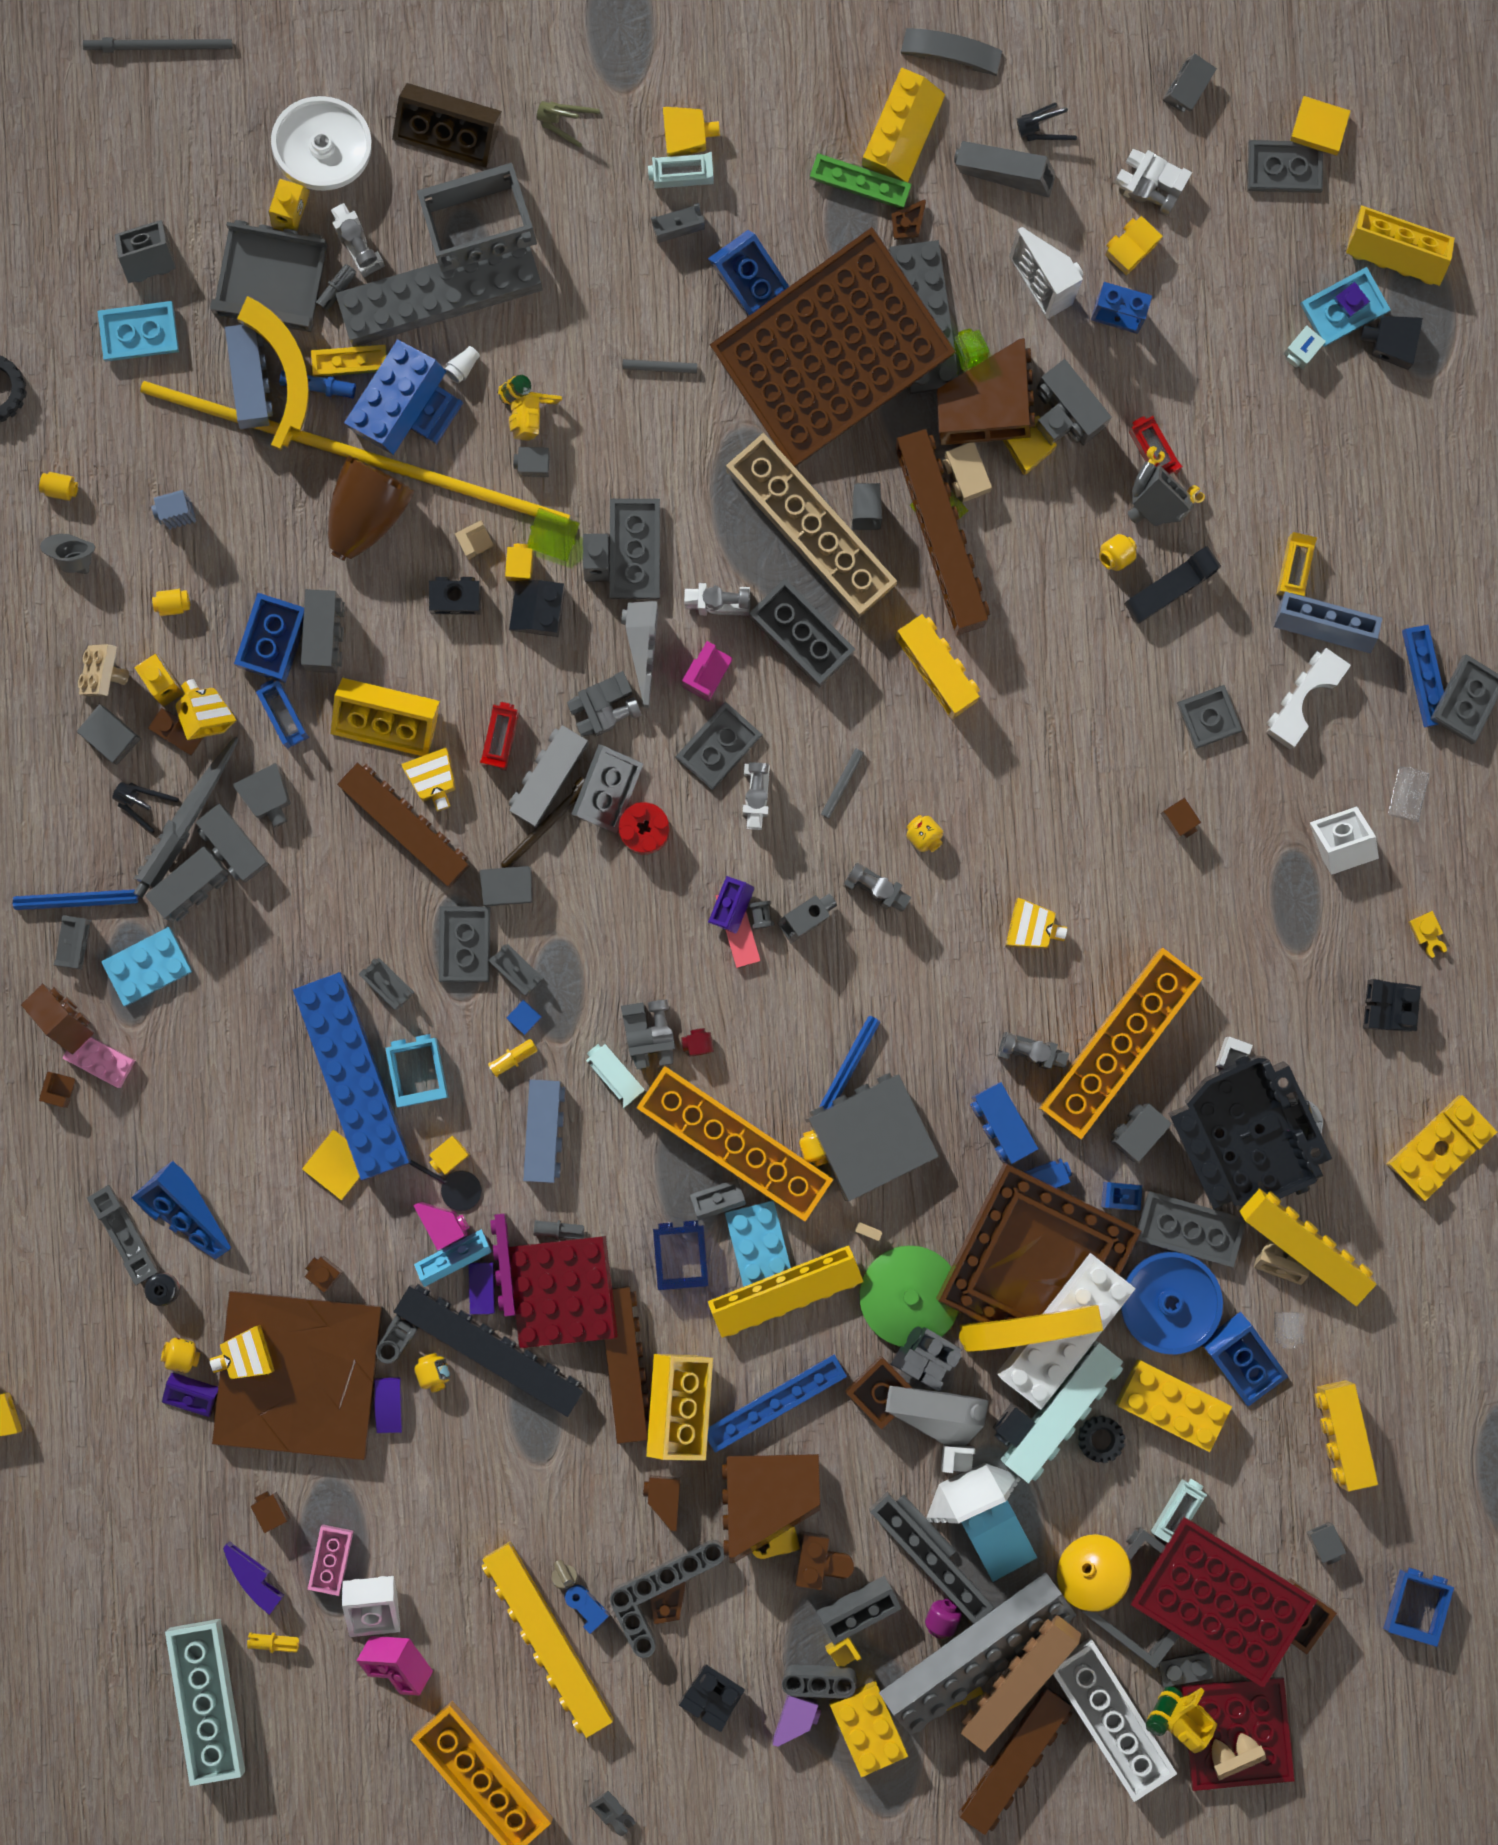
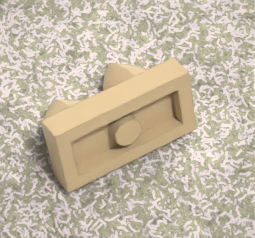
M1271 1240L1264 1246L1254 1265L1255 1269L1300 1285L1309 1277L1310 1270L1290 1255L1287 1259L1283 1258V1250Z
M1240 1734L1237 1740L1238 1756H1235L1226 1744L1215 1739L1212 1746V1759L1218 1779L1222 1780L1266 1760L1262 1746H1259L1251 1737Z

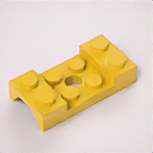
M1458 1095L1386 1165L1413 1189L1420 1201H1426L1443 1185L1442 1182L1477 1149H1481L1497 1131L1463 1095ZM1438 1141H1443L1447 1145L1446 1153L1441 1156L1434 1150V1146Z

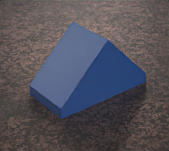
M1103 1182L1101 1207L1141 1210L1143 1185Z

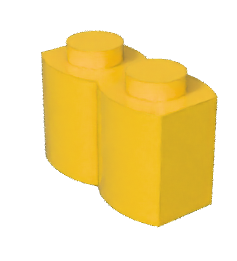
M1142 216L1137 220L1132 218L1123 228L1126 232L1120 237L1115 235L1106 245L1108 250L1105 256L1125 275L1129 274L1158 245L1163 237Z

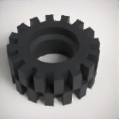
M1094 1416L1090 1420H1086L1079 1429V1448L1090 1460L1097 1463H1108V1461H1114L1115 1457L1121 1455V1450L1125 1446V1435L1121 1426L1113 1419L1105 1416ZM1097 1430H1106L1111 1436L1110 1445L1105 1449H1097L1092 1444V1435Z

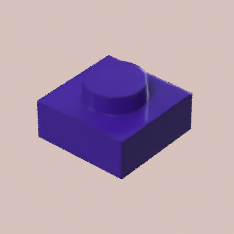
M1355 282L1334 298L1348 318L1352 317L1370 302Z

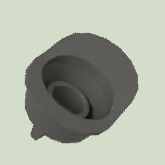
M70 534L51 535L41 542V551L47 556L56 559L62 571L66 573H89L92 553L96 548L94 543Z

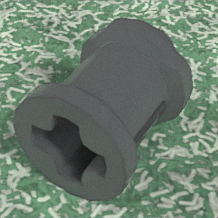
M771 901L749 904L754 919L753 929L775 926L774 922L771 921L769 909Z

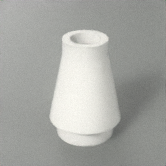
M469 346L465 351L446 363V375L456 383H460L462 380L465 381L480 354L473 347Z

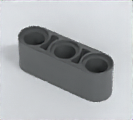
M795 1664L786 1668L782 1680V1689L790 1696L849 1698L855 1693L858 1677L855 1670L850 1667ZM795 1677L799 1679L800 1682L792 1683L789 1681V1678ZM820 1678L823 1679L826 1683L820 1685L817 1684L814 1681V1679ZM842 1679H846L850 1681L851 1684L845 1686L842 1685L839 1681Z

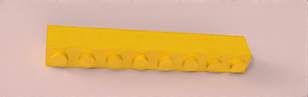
M511 1541L486 1555L482 1559L484 1564L481 1565L484 1573L488 1578L493 1577L497 1584L494 1589L501 1601L505 1599L510 1607L507 1609L509 1616L514 1623L518 1621L523 1630L520 1634L527 1645L532 1644L536 1651L533 1656L540 1667L544 1666L549 1674L546 1676L547 1681L553 1690L557 1688L562 1697L559 1698V1701L566 1712L571 1711L575 1718L572 1720L576 1731L579 1734L583 1733L587 1738L613 1722L612 1714Z

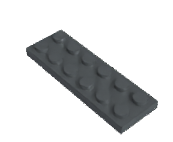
M939 240L891 246L889 248L891 255L955 349ZM956 354L910 385V394L937 391L938 388L958 377Z

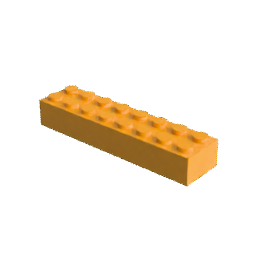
M1160 948L1038 1109L1075 1138L1081 1140L1203 978L1167 950Z
M666 1066L663 1067L637 1106L638 1110L803 1221L807 1220L833 1181L831 1177Z

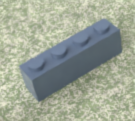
M245 325L225 327L239 428L247 429L270 426L269 417L273 416L271 401H266V393H270L268 378H263L262 370L267 369L265 354L260 355L259 347L264 346L263 337Z
M1285 591L1278 607L1274 627L1371 654L1378 640L1382 618Z
M529 1081L523 1181L555 1183V1178H560L561 1163L556 1162L557 1152H562V1137H558V1127H563L564 1112L559 1111L560 1102H565V1087H561V1081Z

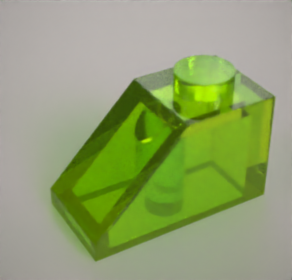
M965 329L958 332V336H955L954 346L962 370L972 368L988 358L989 349L980 330L972 331V329Z

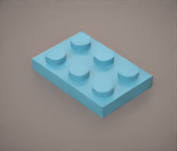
M1367 267L1300 303L1315 332L1326 341L1323 344L1324 347L1389 313L1391 310ZM1355 282L1370 302L1352 317L1348 318L1334 298Z
M172 301L97 311L103 359L105 362L179 352Z
M170 927L101 961L125 1007L193 972Z
M774 1200L725 1213L743 1287L791 1268Z

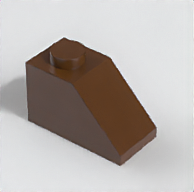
M650 1475L649 1481H644L643 1497H648L649 1506L671 1531H677L680 1477Z

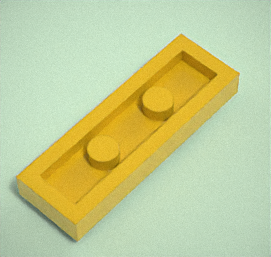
M386 345L311 350L313 376L323 377L377 372L387 356Z

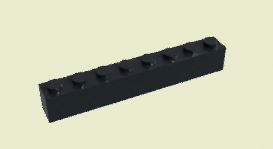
M417 1283L416 1287L413 1285L408 1287L394 1313L566 1417L570 1415L584 1391V1388L580 1387L582 1385L581 1381L571 1375L568 1378L559 1374L560 1369L549 1362L544 1365L537 1361L539 1356L526 1349L522 1352L517 1349L515 1341L506 1336L501 1339L494 1335L495 1329L487 1324L482 1323L479 1326L472 1321L474 1317L463 1310H460L459 1313L450 1308L452 1305L450 1302L442 1297H438L437 1300L428 1295L430 1290Z

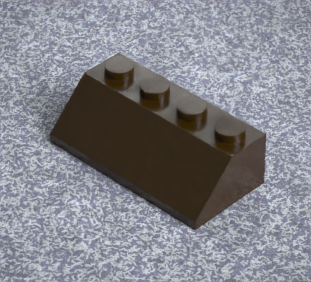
M407 83L398 98L392 140L487 168L497 138L502 111Z

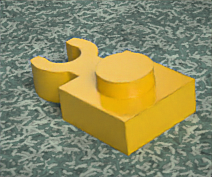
M1433 911L1408 921L1418 944L1426 942V954L1429 958L1435 957L1432 951L1434 946H1438L1442 953L1447 951L1446 945L1437 938L1443 932Z

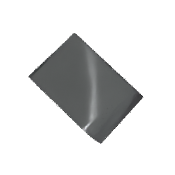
M880 483L854 484L851 530L881 529Z
M101 704L95 708L77 730L79 735L116 765L141 740L135 732Z
M531 866L479 870L485 907L533 903Z

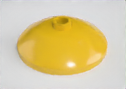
M1092 1534L1076 1539L1064 1550L1057 1566V1582L1064 1598L1076 1608L1088 1612L1103 1611L1114 1606L1125 1595L1131 1581V1563L1126 1551L1119 1543L1104 1535ZM1091 1565V1572L1085 1573L1086 1567Z

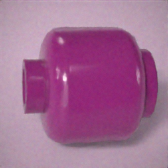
M937 1600L930 1606L925 1619V1625L932 1636L945 1639L955 1634L962 1619V1613L952 1600Z

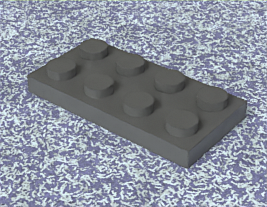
M610 498V599H660V499Z
M1148 1191L1138 1226L1142 1232L1137 1241L1234 1268L1246 1221L1243 1217Z

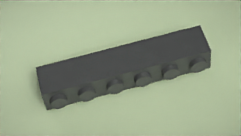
M888 1491L869 1508L870 1513L973 1624L994 1609L992 1603Z

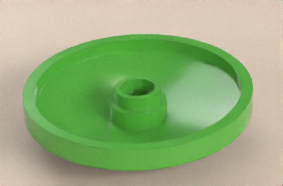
M907 1245L895 1247L878 1256L866 1270L860 1286V1306L870 1328L885 1341L903 1347L907 1342L910 1332L918 1326L921 1328L925 1327L942 1337L951 1328L959 1312L936 1299L951 1269L950 1264L939 1254L920 1246Z

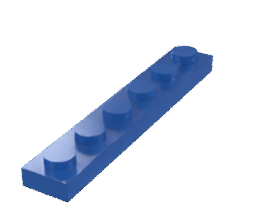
M835 1354L708 1426L707 1440L716 1453L846 1378L847 1375Z

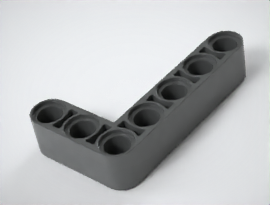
M717 1540L707 1541L613 1589L610 1596V1604L636 1656L640 1658L650 1657L655 1651L656 1645L655 1637L639 1604L719 1565L724 1559V1546L721 1542ZM714 1546L720 1550L721 1554L717 1559H710L706 1555L709 1547ZM687 1558L695 1559L698 1563L697 1568L691 1571L685 1569L683 1566L684 1560ZM669 1569L673 1571L674 1579L670 1582L663 1581L660 1576L663 1570ZM648 1581L652 1586L651 1591L648 1593L640 1592L637 1587L638 1583ZM619 1592H624L628 1595L629 1601L623 1605L618 1604L615 1601V1595ZM631 1615L637 1616L640 1624L635 1628L629 1627L626 1624L627 1617ZM640 1639L649 1640L651 1648L646 1651L640 1650L637 1646V1642Z

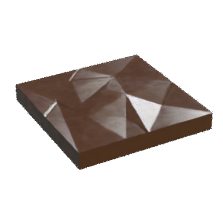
M1004 1162L936 1299L980 1322L1040 1315L1045 1312L1090 1253L1120 1276L1142 1231Z
M229 1291L224 1342L255 1326L261 1325L275 1371L269 1374L230 1379L227 1369L220 1371L212 1444L365 1460L377 1365L376 1349L379 1345L383 1306Z

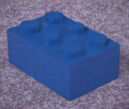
M257 593L234 665L239 669L286 683L303 633L304 607Z
M1002 1082L996 1083L971 1097L973 1103L970 1106L976 1117L981 1116L985 1125L982 1128L989 1140L994 1138L998 1146L994 1149L1001 1162L1006 1161L1007 1164H1013L1038 1150Z

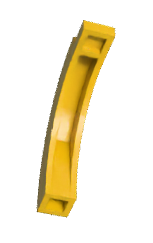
M247 296L237 320L261 335L278 355L286 375V408L271 443L273 448L282 451L283 446H289L293 437V433L290 430L294 429L301 433L305 422L309 399L306 367L301 351L284 323L267 307Z
M1090 1305L1022 1318L961 1324L959 1338L966 1352L982 1351L1075 1337L1103 1331L1099 1305Z

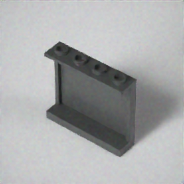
M235 220L234 223L227 222L228 235L216 297L212 299L210 306L212 313L217 316L237 319L246 297L249 296L271 310L287 328L311 332L328 248L325 239L314 233H308L307 236L298 235L297 231L291 229H283V232L276 231L273 227L263 224L259 225V227L249 226V223L241 220Z
M889 1072L877 1078V1084L869 1087L867 1083L855 1089L856 1094L849 1098L846 1097V1094L832 1101L833 1106L824 1109V1106H820L810 1111L811 1117L805 1119L807 1123H810L842 1189L841 1194L845 1201H851L939 1157L899 1074L892 1076Z

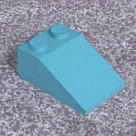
M1008 1500L961 1522L993 1582L1037 1558Z

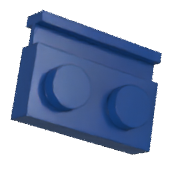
M437 386L410 429L437 445L463 405L462 400L457 399L449 392Z

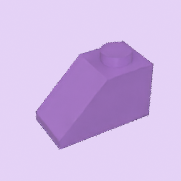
M787 1695L772 1740L773 1745L778 1747L810 1731L812 1724L817 1725L821 1710L817 1709L818 1702L806 1697Z

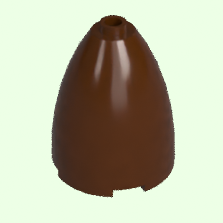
M348 455L336 482L330 504L328 542L329 548L333 550L331 554L345 561L346 557L352 559L366 551L397 522L416 491L381 470L366 465L365 462Z

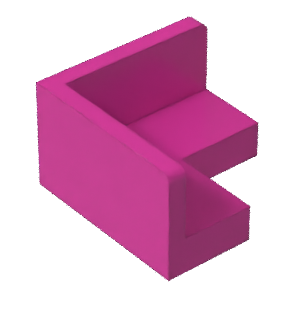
M706 641L699 656L693 660L682 680L683 688L709 702L731 664L732 657L717 650L716 645Z
M371 1636L356 1660L368 1677L388 1678L399 1694L420 1696L432 1674L431 1667L410 1638Z

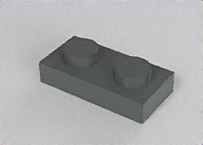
M738 1179L690 1194L698 1221L746 1205Z
M1207 1652L1164 1659L1158 1664L1164 1688L1214 1678L1210 1657Z

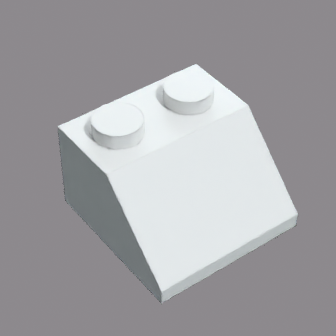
M1358 807L1310 822L1322 860L1331 875L1379 859L1376 836Z
M394 1576L343 1581L342 1608L350 1637L400 1632L398 1597Z

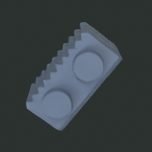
M183 490L154 498L155 505H152L151 508L155 520H158L160 525L164 524L171 530L172 527L176 529L177 526L181 527V525L185 526L187 523L190 525L191 522H196L191 499Z

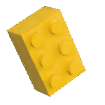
M876 1680L855 1689V1693L849 1698H835L829 1701L861 1777L908 1757L889 1709L879 1694L880 1689Z

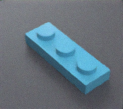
M481 1229L415 1263L414 1266L421 1283L425 1287L491 1253L492 1250Z

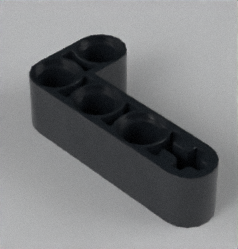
M1207 545L1193 554L1186 562L1131 597L1124 605L1136 623L1140 624L1211 577L1222 566Z

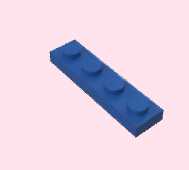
M1429 624L1404 629L1402 634L1423 726L1425 728L1439 725L1431 720V717L1444 690Z

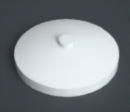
M309 97L293 103L277 118L271 135L272 154L280 171L292 182L312 190L338 189L353 182L366 168L371 155V134L362 115L346 102L332 97Z

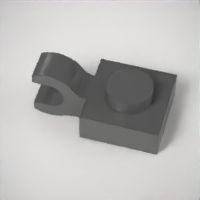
M609 1791L594 1799L589 1805L605 1825L608 1823L612 1824L619 1836H623L628 1832L624 1824L628 1828L635 1824L634 1819L630 1815L622 1814L625 1811L624 1808Z

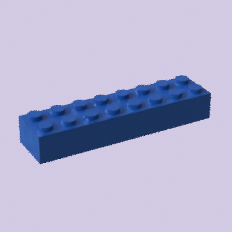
M339 972L292 989L360 1179L366 1180L412 1163L344 974Z

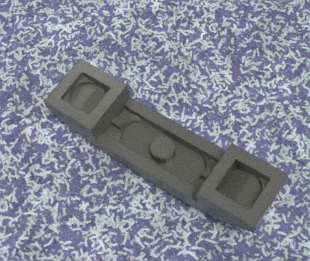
M906 28L901 54L925 59V56L971 66L974 71L997 76L1002 50L955 34L927 29Z
M110 1185L87 1197L98 1220L102 1221L124 1261L123 1264L135 1286L157 1274L158 1270L141 1235Z

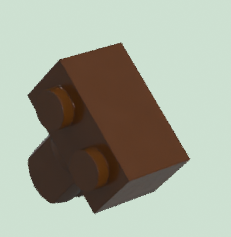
M803 1531L795 1584L799 1587L821 1590L823 1576L846 1579L853 1573L854 1562L848 1554L828 1551V1535Z

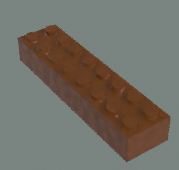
M924 429L898 437L895 451L955 636L983 628L990 615V610L987 602H982L980 592L983 591L979 577L974 578L973 575L974 561L971 553L967 554L965 550V544H967L963 529L959 530L957 526L959 515L956 506L951 507L950 504L952 494L948 482L943 483L942 473H944L940 458L936 459L934 455L936 444L933 435L928 436L927 430Z

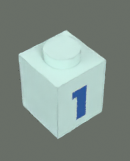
M1306 326L1287 348L1284 355L1287 356L1286 359L1292 366H1299L1301 369H1304L1326 341Z

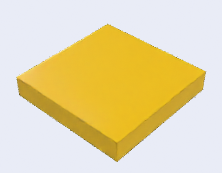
M1303 96L1290 141L1337 156L1350 110Z
M334 1129L302 1168L303 1171L340 1200H343L360 1178L346 1138Z

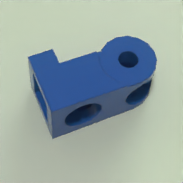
M576 1584L566 1592L565 1601L567 1605L577 1609L587 1620L583 1627L589 1634L609 1617L610 1613L584 1586Z

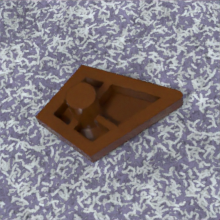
M925 199L891 214L894 240L919 237L926 205Z
M686 1582L651 1598L654 1624L680 1620Z

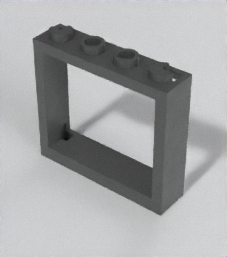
M512 163L417 191L441 272L537 244ZM512 188L524 225L523 227L442 250L431 212ZM432 197L431 200L425 201L426 198Z
M1140 1527L1138 1531L1134 1530L1127 1537L1126 1542L1128 1544L1124 1550L1129 1560H1131L1144 1541L1148 1542L1159 1552L1163 1551L1165 1545ZM1081 1610L1154 1668L1158 1666L1179 1638L1178 1634L1166 1628L1151 1650L1147 1652L1098 1613Z

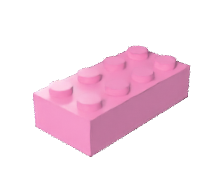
M90 1037L73 1055L66 1050L63 1056L64 1060L117 1088L122 1087L136 1061L93 1037Z
M328 1525L320 1527L307 1590L337 1596L341 1594L354 1531Z

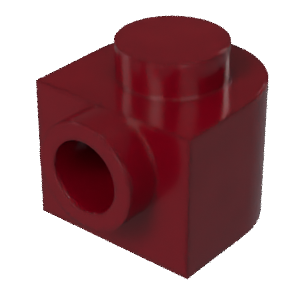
M705 1028L690 1030L691 1035L681 1037L683 1052L688 1051L689 1057L714 1052L711 1032H706Z

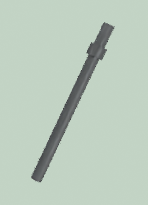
M103 37L102 40H83V50H103V53H114V50L233 49L232 39L114 40L113 37Z

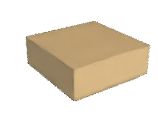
M861 1222L857 1224L855 1232L877 1241L880 1240L882 1235L880 1230Z

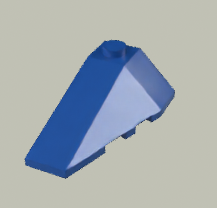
M174 1161L160 1169L131 1197L150 1217L155 1220L161 1218L170 1224V1230L175 1233L177 1231L182 1232L189 1237L191 1244L212 1258L217 1259L230 1250L231 1246L193 1181Z

